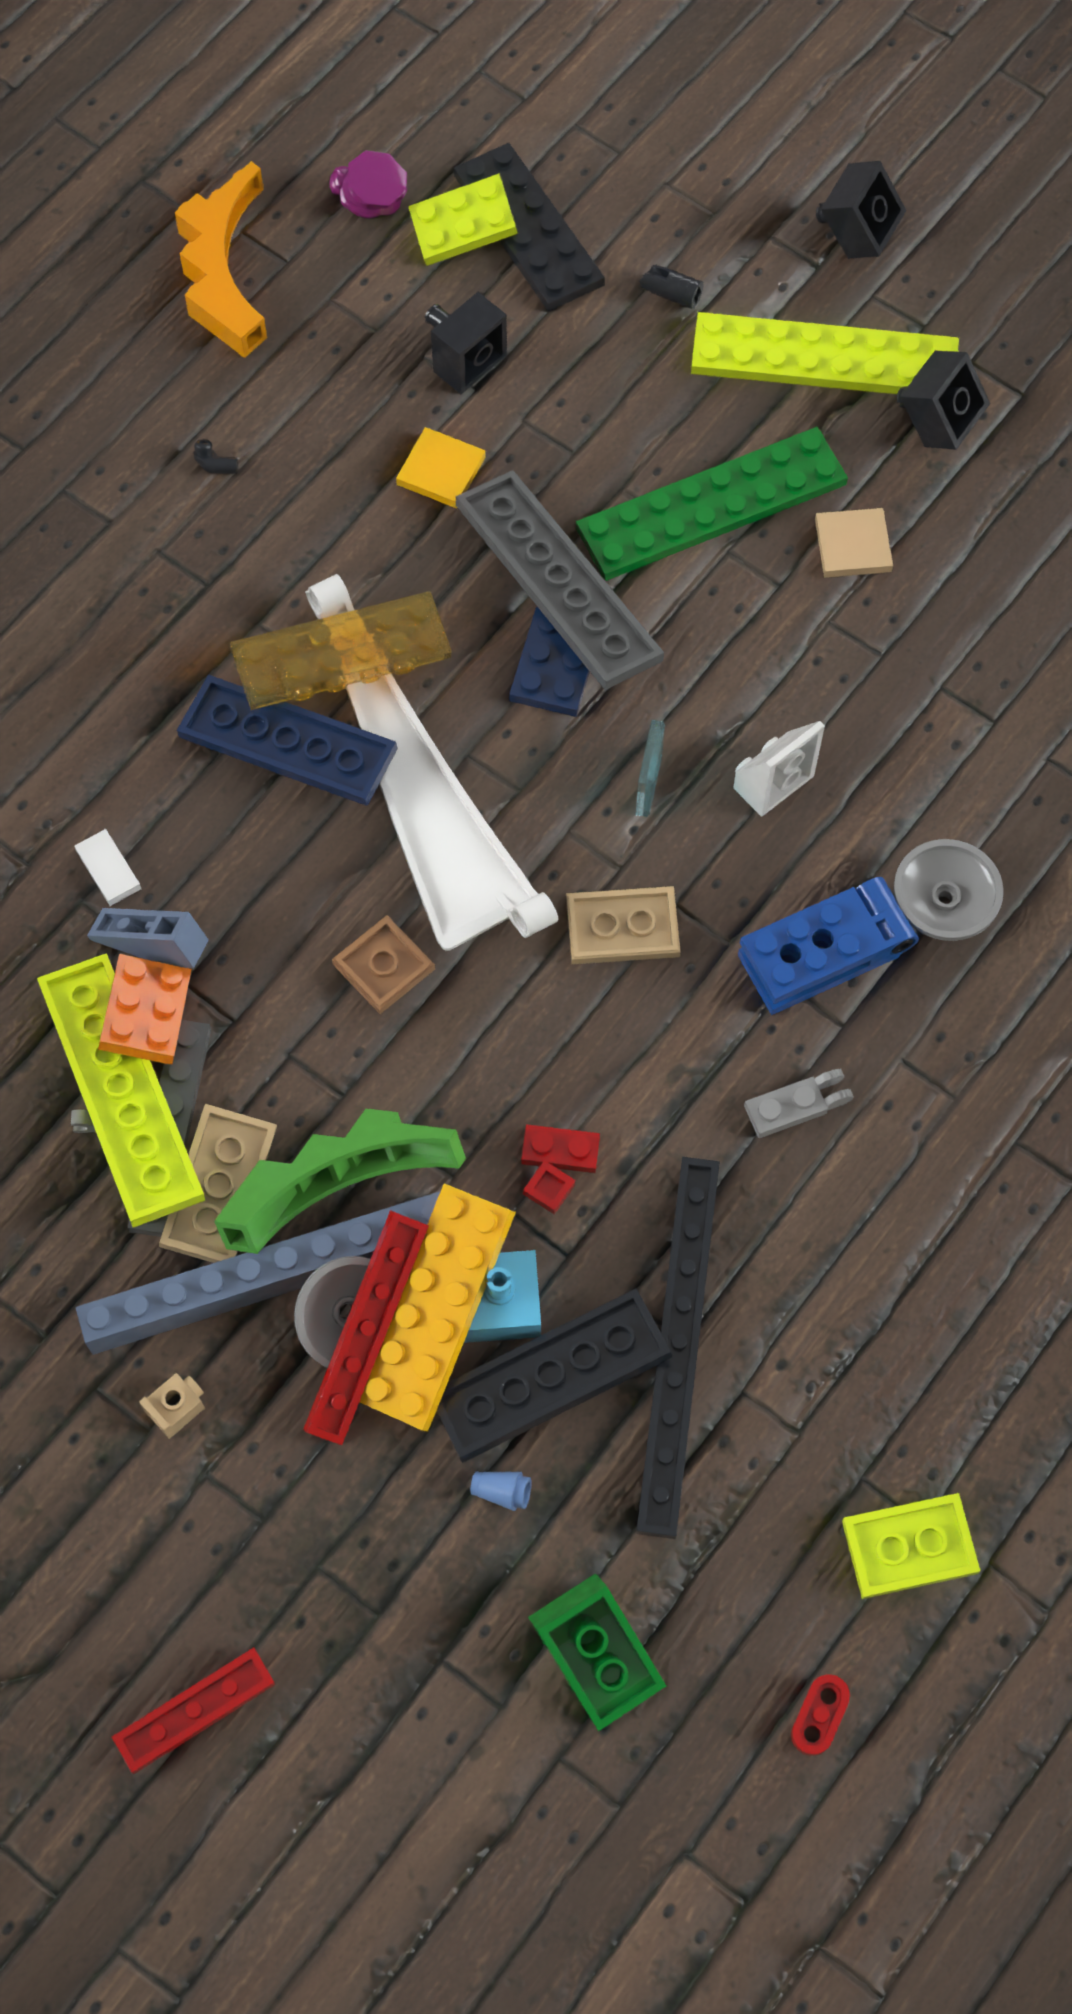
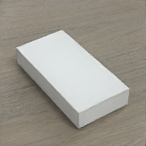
M106 829L74 846L109 906L141 890L140 883Z

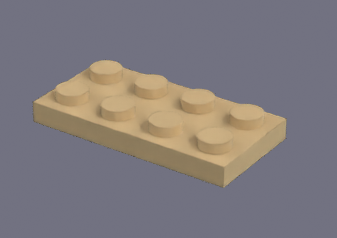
M204 1105L188 1156L203 1190L205 1201L169 1214L159 1247L213 1263L237 1256L238 1251L225 1248L214 1220L258 1161H267L277 1130V1124L212 1105Z

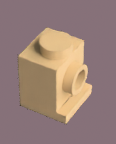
M177 1373L150 1396L144 1397L139 1401L143 1410L168 1439L205 1409L202 1401L199 1399L204 1394L202 1389L190 1376L183 1380ZM175 1394L181 1396L178 1404L173 1406L167 1404V1401Z

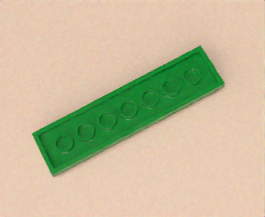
M817 426L576 521V530L602 578L607 581L846 486L848 476Z

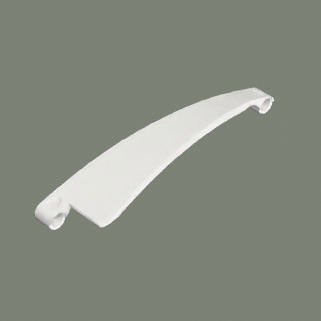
M335 574L308 587V591L305 592L307 599L331 641L360 729L391 739L397 743L398 749L379 785L423 906L440 946L443 950H452L510 919L524 938L558 922L557 912L549 897L544 892L538 894L533 889L521 869L480 814L423 727L370 636L361 624L351 603L347 588L340 576Z

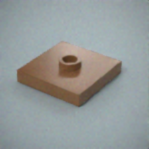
M388 915L332 959V963L337 970L379 1014L383 1013L435 970V964Z

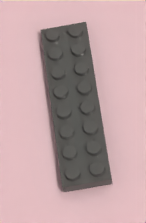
M513 470L456 496L457 508L604 690L663 662L664 651Z

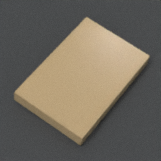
M674 886L566 893L572 964L680 957L681 951Z

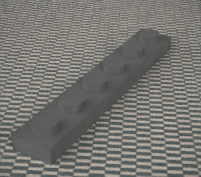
M181 1020L172 1065L164 1063L159 1084L186 1148L211 1034V1026L207 1023ZM168 1215L134 1228L129 1219L128 1230L131 1233L161 1237Z

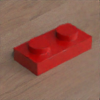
M526 1124L521 1164L541 1166L545 1160L557 1169L596 1173L600 1133Z

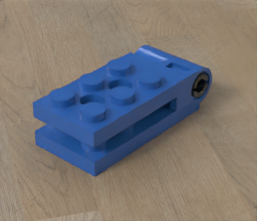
M876 877L864 882L856 889L852 887L741 937L740 945L742 948L738 950V957L770 1014L774 1015L899 958L900 954L906 952L918 942L919 937L899 907L884 878Z

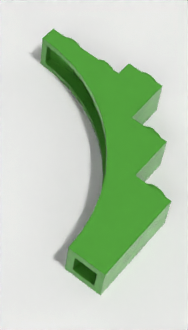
M366 1108L345 1138L313 1134L291 1164L259 1160L214 1222L226 1249L258 1254L266 1243L296 1215L340 1189L368 1178L401 1170L430 1167L460 1168L466 1157L455 1129L401 1123L398 1112Z

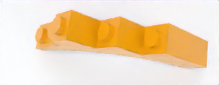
M252 161L242 170H238L220 189L213 191L207 200L197 193L189 201L182 203L175 212L178 233L189 241L179 253L183 274L195 283L185 294L188 315L244 358L267 339L264 317L242 296L228 269L229 247L236 225L250 203L264 190L261 168Z

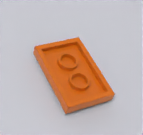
M119 954L98 1050L172 1065L192 969Z

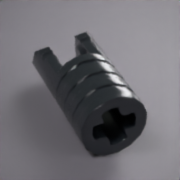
M657 264L653 265L639 280L641 288L674 303H679L682 306H687L692 310L697 306L704 287V282L701 280H696L693 277L661 267L660 265L658 266Z

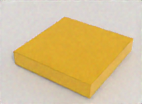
M425 427L396 477V483L398 486L457 508L456 496L468 490L486 458V450Z

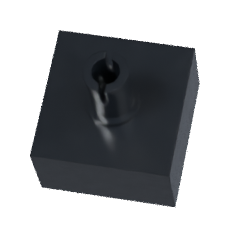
M879 160L848 163L827 200L819 203V207L816 208V217L819 223L829 224L848 259L879 257L907 210Z
M477 292L452 314L447 313L439 304H434L427 311L425 322L434 327L431 330L433 372L458 393H464L507 356V314L481 293Z
M935 350L908 386L901 387L897 393V403H900L899 407L906 408L924 447L957 450L991 404L967 352Z

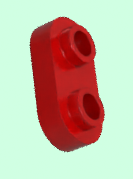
M832 1674L822 1675L815 1679L807 1692L791 1730L792 1742L802 1754L817 1756L824 1753L830 1747L850 1701L849 1688L840 1677ZM829 1690L833 1692L835 1702L830 1705L825 1704L821 1700L822 1691ZM805 1729H816L819 1734L818 1741H807L804 1736Z

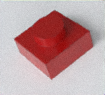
M544 1160L523 1189V1195L555 1215L576 1185V1180Z

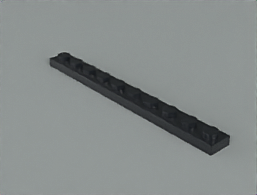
M682 1156L661 1334L670 1348L673 1358L656 1367L636 1534L669 1539H676L720 1161Z

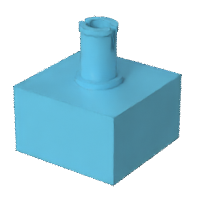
M536 1251L499 1253L494 1268L487 1274V1286L464 1343L536 1338L541 1336Z

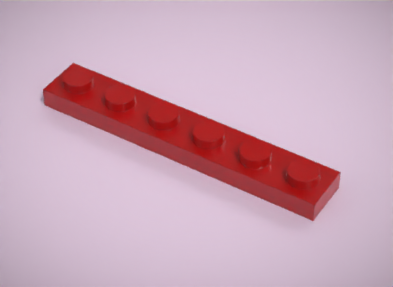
M390 1210L303 1429L305 1432L339 1445L343 1444L429 1225Z

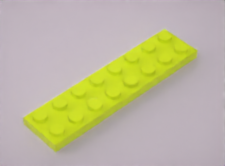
M698 312L691 374L897 394L901 387L908 386L935 350L958 352L959 338Z
M106 953L38 977L37 980L131 1225L134 1228L205 1201V1196L150 1060L98 1050L115 975Z

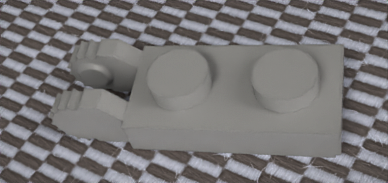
M842 1070L828 1071L815 1079L813 1076L745 1101L744 1107L758 1138L827 1114L828 1110L853 1100L854 1096L851 1089L840 1090L825 1099L820 1092L821 1089L835 1085L843 1080L845 1077Z

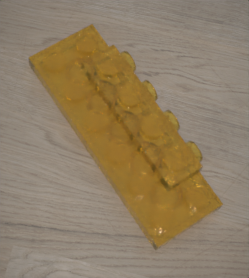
M431 591L230 642L233 658L251 710L292 699L304 701L314 696L315 693L326 690L338 692L345 689L349 684L361 681L364 684L372 683L379 680L382 676L391 673L403 675L411 672L415 667L451 658L452 650Z

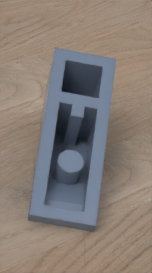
M102 908L87 935L91 941L136 957L184 968L195 967L209 941L191 914L179 911Z

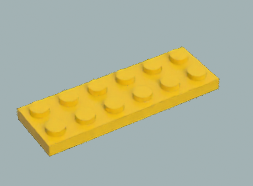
M445 1183L443 1184L427 1224L429 1225L359 1401L360 1403L422 1431H429L487 1286V1274L495 1266L516 1212Z

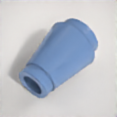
M476 1471L471 1482V1495L478 1496L512 1511H515L517 1508L525 1509L528 1505L531 1493V1478L523 1476L522 1472L482 1473Z

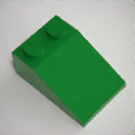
M596 1573L528 1617L598 1731L666 1687L665 1682L607 1585Z

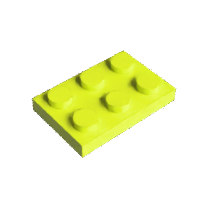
M500 174L408 206L427 266L518 234Z
M959 1493L849 1516L842 1520L862 1599L976 1575L980 1572Z

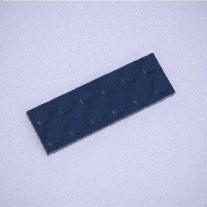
M209 674L176 730L179 738L368 806L398 749L396 741Z

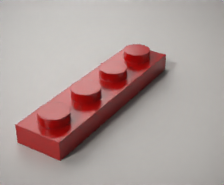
M253 1647L112 1736V1739L131 1773L135 1774L276 1684Z

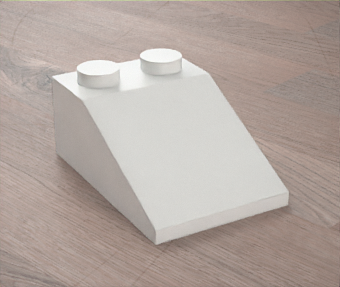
M821 721L788 731L779 739L777 737L772 738L764 745L760 754L753 759L751 757L746 758L737 766L733 788L761 817L814 777L825 728Z

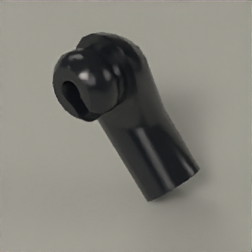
M200 439L195 442L194 459L206 472L211 474H238V457H219L212 450V442L207 439Z

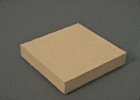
M883 508L816 513L815 523L824 578L892 572L893 562Z

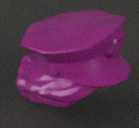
M365 150L349 162L348 167L340 166L335 168L330 176V189L334 194L340 195L342 206L359 217L372 219L380 215L393 214L399 209L401 199L404 198L407 192V172L395 161L391 154Z

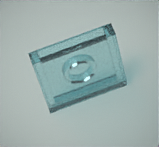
M651 721L638 780L635 815L648 817L651 812L663 755L665 724L663 721Z

